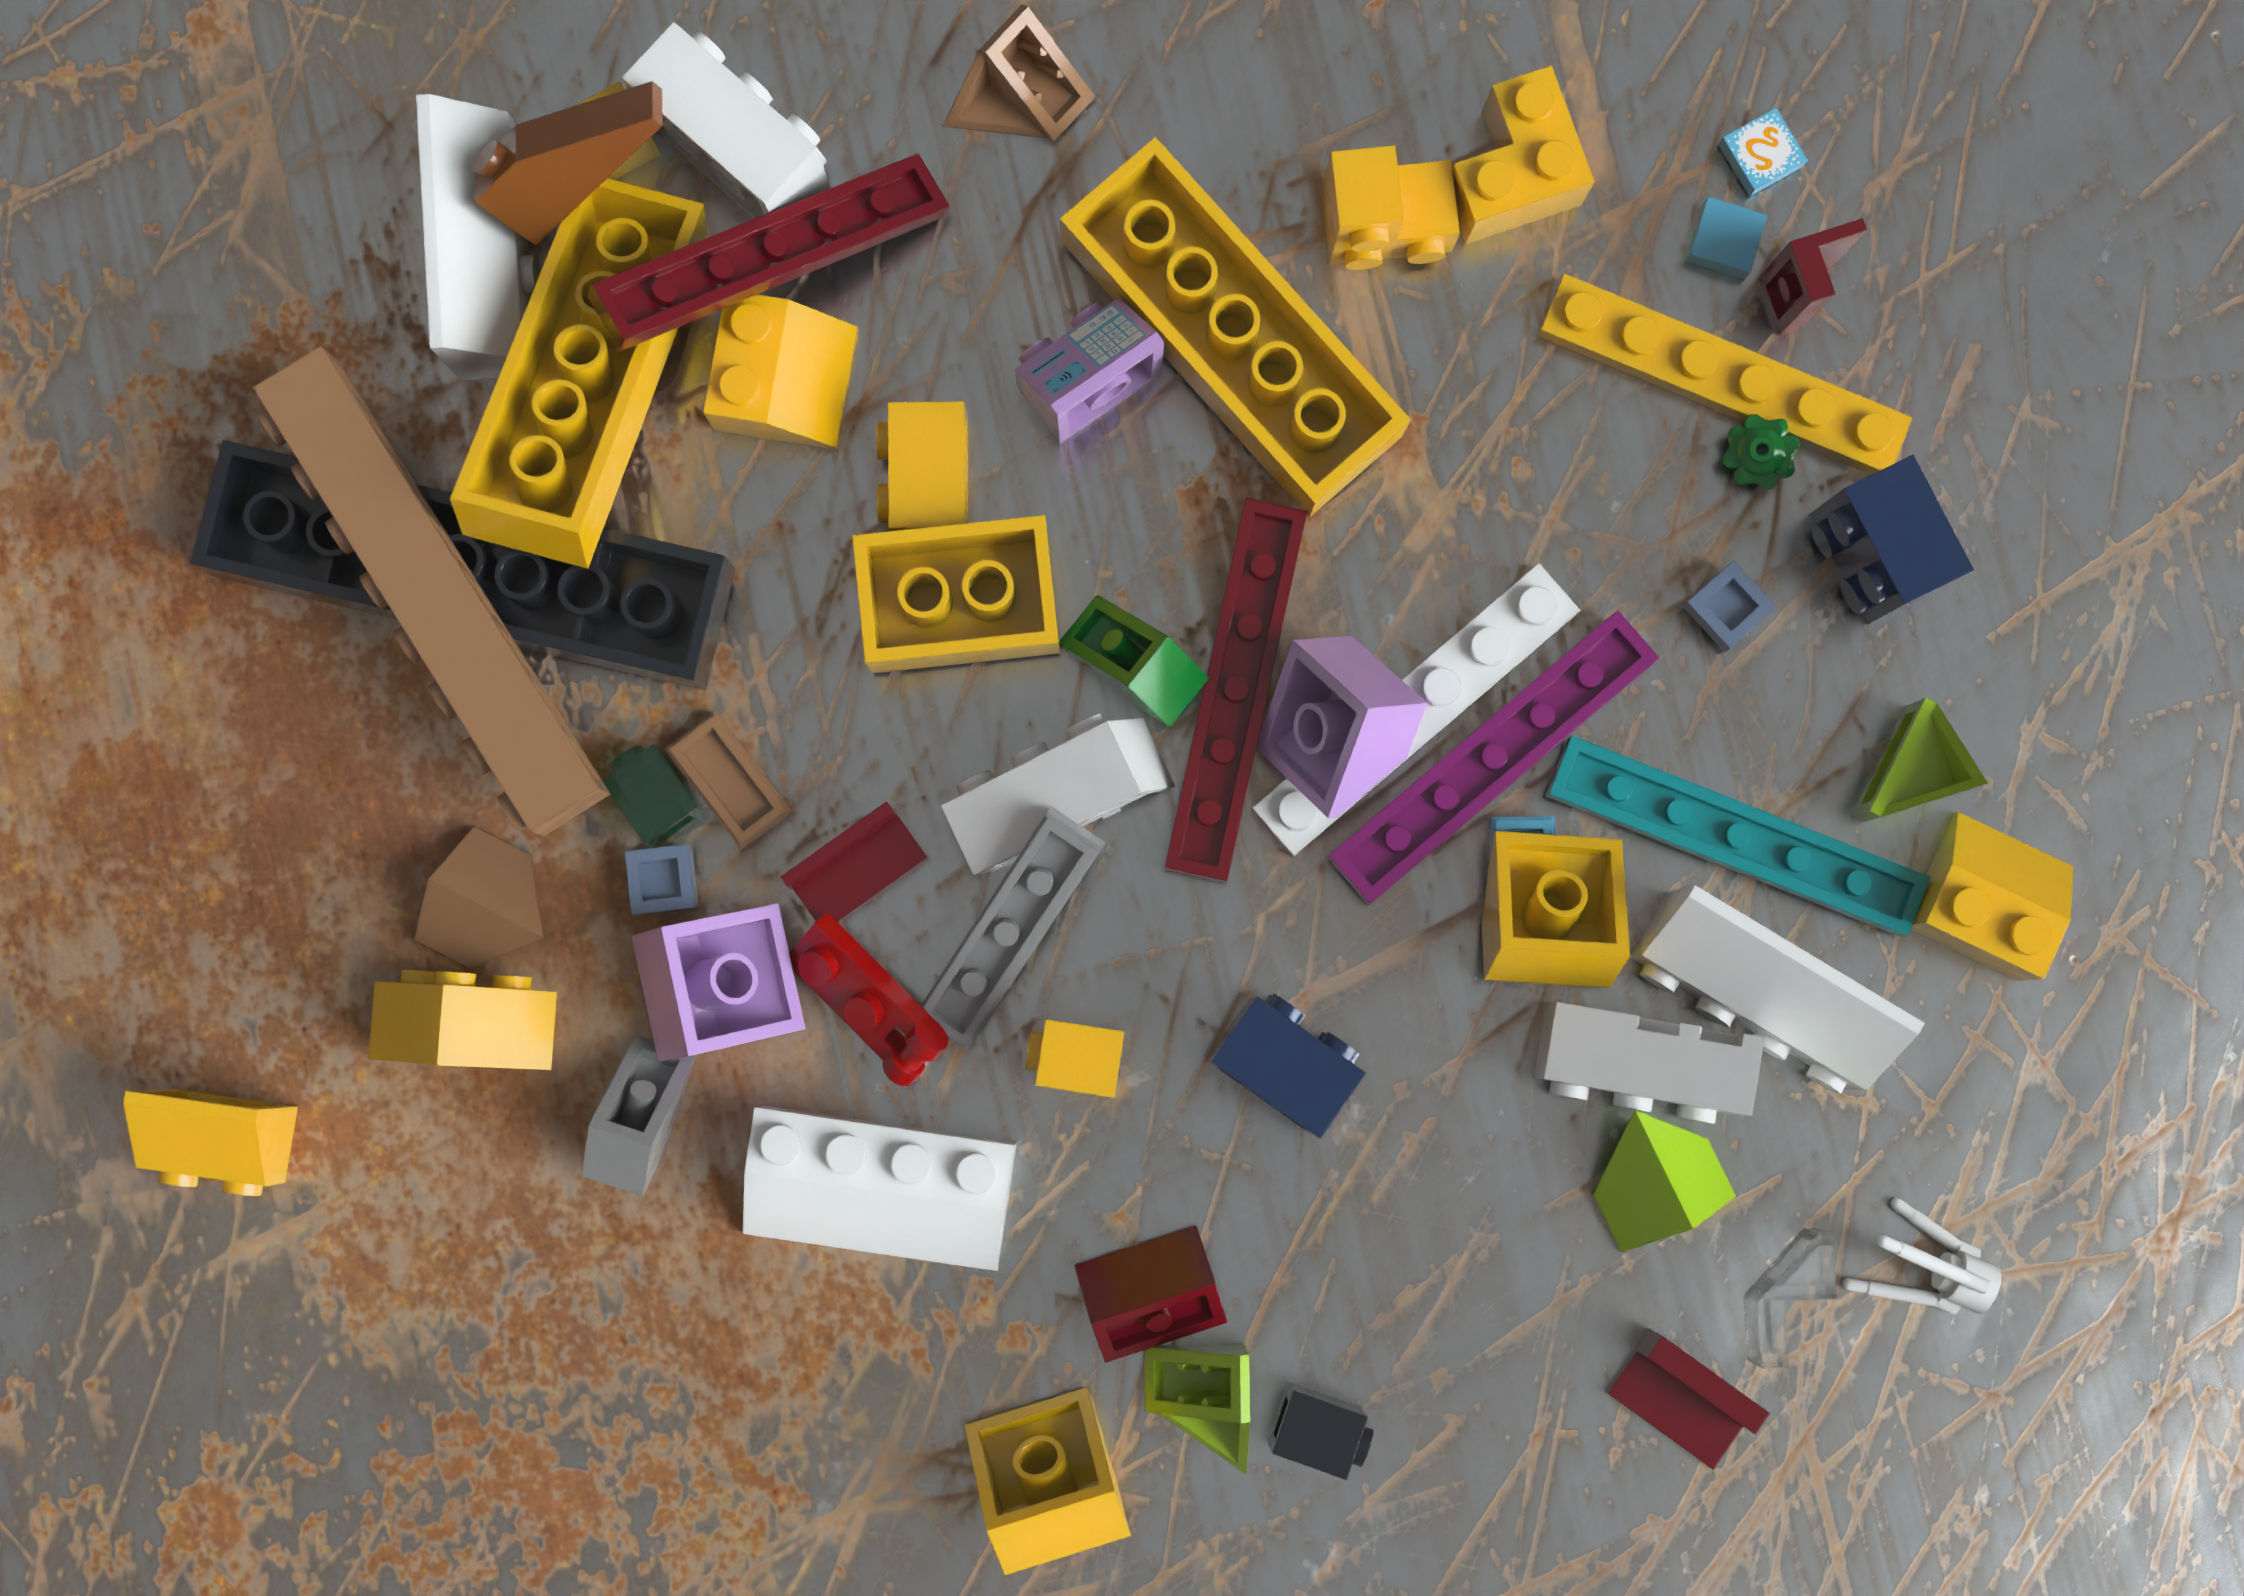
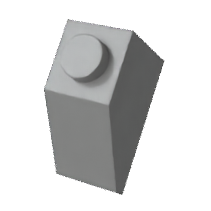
M634 1037L588 1126L582 1177L640 1196L644 1195L666 1150L696 1055L658 1062L654 1042L641 1037Z

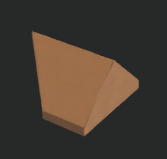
M1021 4L978 51L942 127L1039 137L1055 141L1096 96L1030 8Z
M473 827L428 879L414 940L470 969H474V967L544 938L531 863L533 855L477 827Z

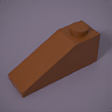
M653 81L517 124L499 142L496 139L490 140L480 150L473 163L472 169L476 173L474 203L537 246L663 126L662 88Z

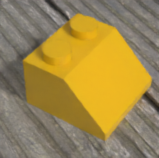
M758 294L722 309L703 414L714 431L838 450L858 327L789 299Z
M1954 812L1926 875L1930 876V880L1911 930L2017 981L2045 979L2071 921L2074 866L1960 812Z
M1495 831L1492 840L1482 915L1484 980L1610 988L1630 957L1622 839Z
M174 1088L125 1091L123 1106L135 1167L159 1171L157 1182L168 1185L196 1187L198 1186L199 1177L223 1180L222 1192L248 1196H261L263 1186L285 1183L298 1106Z
M1088 1387L964 1425L986 1531L1005 1575L1131 1536L1116 1477Z

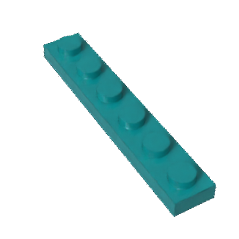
M1573 735L1567 738L1545 796L1899 937L1909 936L1930 880L1928 875Z

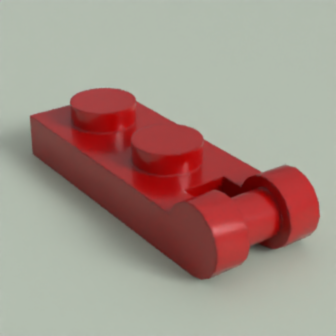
M829 913L816 921L790 951L793 971L883 1060L882 1067L884 1073L893 1083L899 1086L912 1085L925 1070V1061L931 1062L935 1060L946 1049L948 1036L942 1026ZM897 1027L906 1035L905 1037L896 1029Z

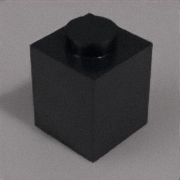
M1289 1382L1268 1445L1274 1455L1347 1480L1352 1464L1359 1467L1363 1466L1371 1446L1374 1430L1365 1427L1368 1416L1361 1407Z

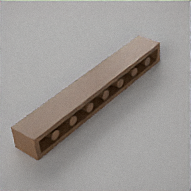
M319 346L253 387L265 406L264 409L257 412L259 420L279 446L286 442L299 461L291 467L295 478L312 500H316L320 496L333 515L332 518L325 521L327 529L344 553L349 555L355 551L367 570V572L359 576L363 587L380 609H384L388 605L401 624V627L393 631L398 643L414 664H418L422 660L436 680L428 686L430 694L448 719L458 716L470 735L469 738L462 741L463 746L481 773L485 775L492 770L505 792L499 795L497 800L511 823L518 830L527 826L530 832L545 836L609 796L610 792L340 362L322 346Z

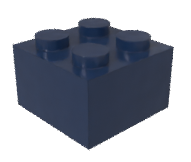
M1914 455L1842 489L1810 513L1814 521L1811 531L1817 547L1825 557H1832L1843 577L1840 586L1844 599L1853 612L1856 614L1862 613L1867 625L1935 592L1974 570Z
M1274 993L1273 995L1269 994L1265 1001L1258 996L1249 998L1206 1061L1309 1134L1321 1139L1366 1075V1072L1354 1065L1360 1053L1328 1031L1327 1033L1321 1032L1318 1038L1314 1037L1299 1026L1306 1016Z

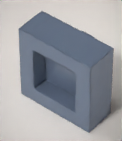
M1734 560L1682 605L1724 652L1731 649L1777 607Z
M681 844L624 851L631 915L642 916L699 909L692 845Z

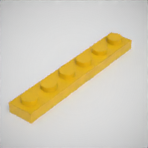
M1564 274L1560 280L1537 335L1547 341L1743 422L1751 414H1757L1766 420L1782 418L1787 421L1789 427L1786 435L1796 436L1800 440L1801 446L1871 475L1895 463L1913 419L1909 415L1568 274Z

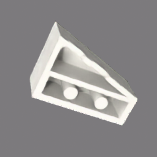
M1101 714L1089 717L1066 730L1069 741L1051 750L1048 749L1045 742L1037 744L1011 758L1014 769L994 778L991 770L985 771L958 784L956 788L960 796L941 805L973 876L995 871L1014 862L1051 806L1083 827L1101 817L1104 820L1121 812V807L1149 793L1156 792L1160 794L1175 787L1144 719L1104 722Z
M1548 1002L1545 1006L1534 1078L1551 1081L1549 1094L1588 1100L1589 1088L1613 1092L1612 1105L1651 1112L1653 1100L1678 1104L1676 1117L1715 1124L1716 1112L1752 1116L1765 1037L1750 1034L1734 1035L1702 1029V1026L1674 1024L1642 1018L1638 1015L1561 1002Z

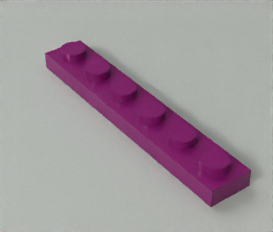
M1617 610L1335 849L1327 858L1366 904L1370 905L1659 659L1658 655Z

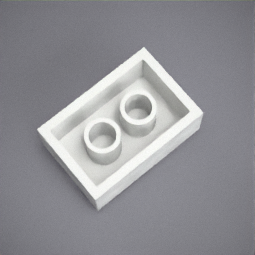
M673 22L622 77L627 89L651 81L662 88L663 126L656 133L754 219L831 188L824 169L827 161L816 146L820 142L817 134L795 114H791L785 119L769 105L773 100L772 96L750 74L744 72L738 78L722 64L726 59L724 54L702 32L696 31L691 37Z

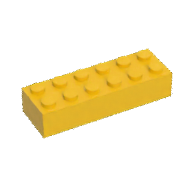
M1156 137L1060 218V235L1064 246L1113 300L1120 298L1157 331L1164 341L1163 356L1301 510L1307 511L1309 518L1403 436L1411 420L1408 415Z
M607 178L560 223L450 497L462 535L589 568L678 328L619 352L587 294L591 284L708 238L703 203Z

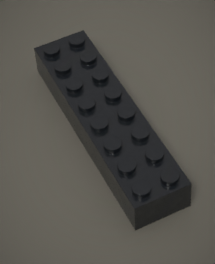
M223 440L190 564L217 578L397 619L389 605L384 609H380L363 587L359 576L367 572L356 552L353 551L349 555L344 553L330 534L325 521L332 518L333 515L321 496L316 500H312L295 478L291 467L299 462L296 456ZM416 484L519 648L706 691L736 570L725 555L603 528L587 569L462 535L450 501L452 492Z

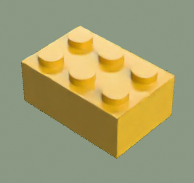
M1045 515L852 535L865 664L871 673L1060 654Z

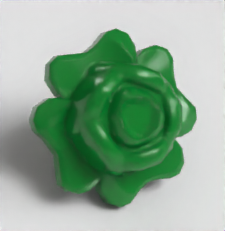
M1751 414L1745 421V428L1734 426L1729 429V448L1722 459L1723 464L1727 468L1736 469L1734 479L1738 485L1754 483L1765 490H1771L1777 484V475L1781 478H1789L1794 474L1795 466L1793 459L1800 447V440L1796 436L1786 435L1789 428L1786 420L1782 418L1766 420L1757 414Z

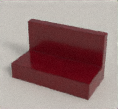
M1863 218L1790 241L1758 278L1779 336L1802 329L1836 294L1827 269L1833 267L1867 231Z
M886 801L783 874L781 879L788 888L794 890L815 921L829 913L840 923L929 860V858L895 810Z
M1197 1226L1074 1265L1090 1323L1105 1363L1228 1323Z
M1648 1329L1606 1390L1607 1394L1713 1470L1742 1428L1756 1435L1770 1415L1767 1410L1664 1336L1651 1329Z

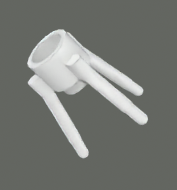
M1894 1198L1890 1203L1892 1209L1949 1249L1953 1254L1945 1252L1940 1258H1937L1884 1234L1876 1238V1243L1879 1247L1901 1258L1933 1271L1931 1285L1939 1291L1931 1292L1855 1278H1845L1842 1281L1843 1288L1849 1291L1933 1306L1952 1315H1956L1961 1307L1977 1314H1983L1993 1304L1999 1292L2002 1273L1998 1266L1980 1259L1981 1249L1959 1240L1903 1200Z

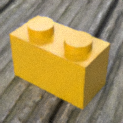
M888 402V422H877L876 427L878 460H888V484H877L878 522H888L889 531L968 523V416L965 402Z
M1045 1019L1044 1032L1031 1031L1025 1070L1037 1072L1035 1086L1114 1098L1125 1031Z

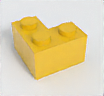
M1552 65L1492 85L1482 109V114L1496 150L1454 163L1452 167L1459 229L1465 245L1581 206L1595 183Z
M1395 145L1331 152L1321 189L1329 264L1345 263V268L1349 270H1365L1381 265L1383 263L1382 259L1407 257L1409 263L1425 264L1441 260L1445 257V253L1452 252L1460 235L1451 160L1398 165Z
M401 970L400 982L375 981L368 1059L441 1066L551 1070L557 992L531 990L532 977L493 975L492 988L475 987L476 974Z

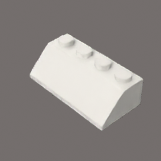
M431 94L416 95L430 349L460 380L498 378L539 278L540 270L536 256L529 255L528 240L474 203L476 173L473 172L472 168L476 156L484 145L493 139H496L498 142L502 140L516 126V123L507 111Z
M1696 885L1667 892L1630 955V958L1644 966L1640 973L1644 979L1674 994L1677 987H1680L1700 999L1695 1009L1711 1020L1726 1027H1730L1734 1020L1753 1031L1754 1035L1765 1037L1764 1052L1785 1061L1788 1054H1791L1810 1066L1806 1073L1807 1077L1837 1094H1841L1844 1087L1851 1090L1867 1091L1919 1035L1925 1024Z
M765 1105L754 1107L744 1171L743 1234L998 1271L1017 1142Z

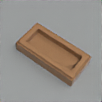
M716 711L665 748V751L741 850L745 851L794 813Z

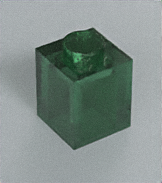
M639 744L620 754L609 765L613 773L602 780L610 792V796L643 843L652 848L659 847L707 813L666 753L654 744L645 750Z

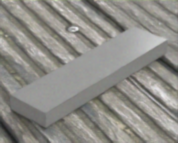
M1052 806L921 1004L942 1026L948 1038L967 1051L1106 843Z

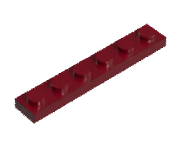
M917 153L591 284L587 297L620 352L938 220L944 216L950 206L921 156Z
M1245 498L1207 671L1209 679L1203 689L1165 870L1224 883L1228 881L1307 516L1306 510Z

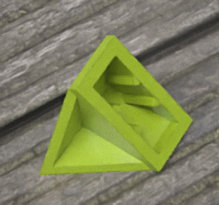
M1923 698L1906 706L1852 817L1865 822L1988 784L1936 702Z
M1634 1110L1596 1190L1591 1193L1619 1252H1625L1692 1230L1736 1198L1708 1138L1637 1110Z
M1158 1345L1144 1350L1145 1412L1160 1414L1240 1471L1247 1474L1250 1431L1249 1354L1245 1345Z

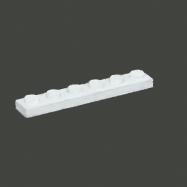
M1537 564L1402 680L1427 702L1410 751L1404 761L1338 817L1327 818L1288 779L1284 780L1251 809L1252 812L1293 858L1581 610L1541 564Z

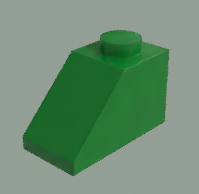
M1099 595L1095 596L1059 641V645L1133 705L1168 727L1189 706L1192 699L1209 679L1169 636Z

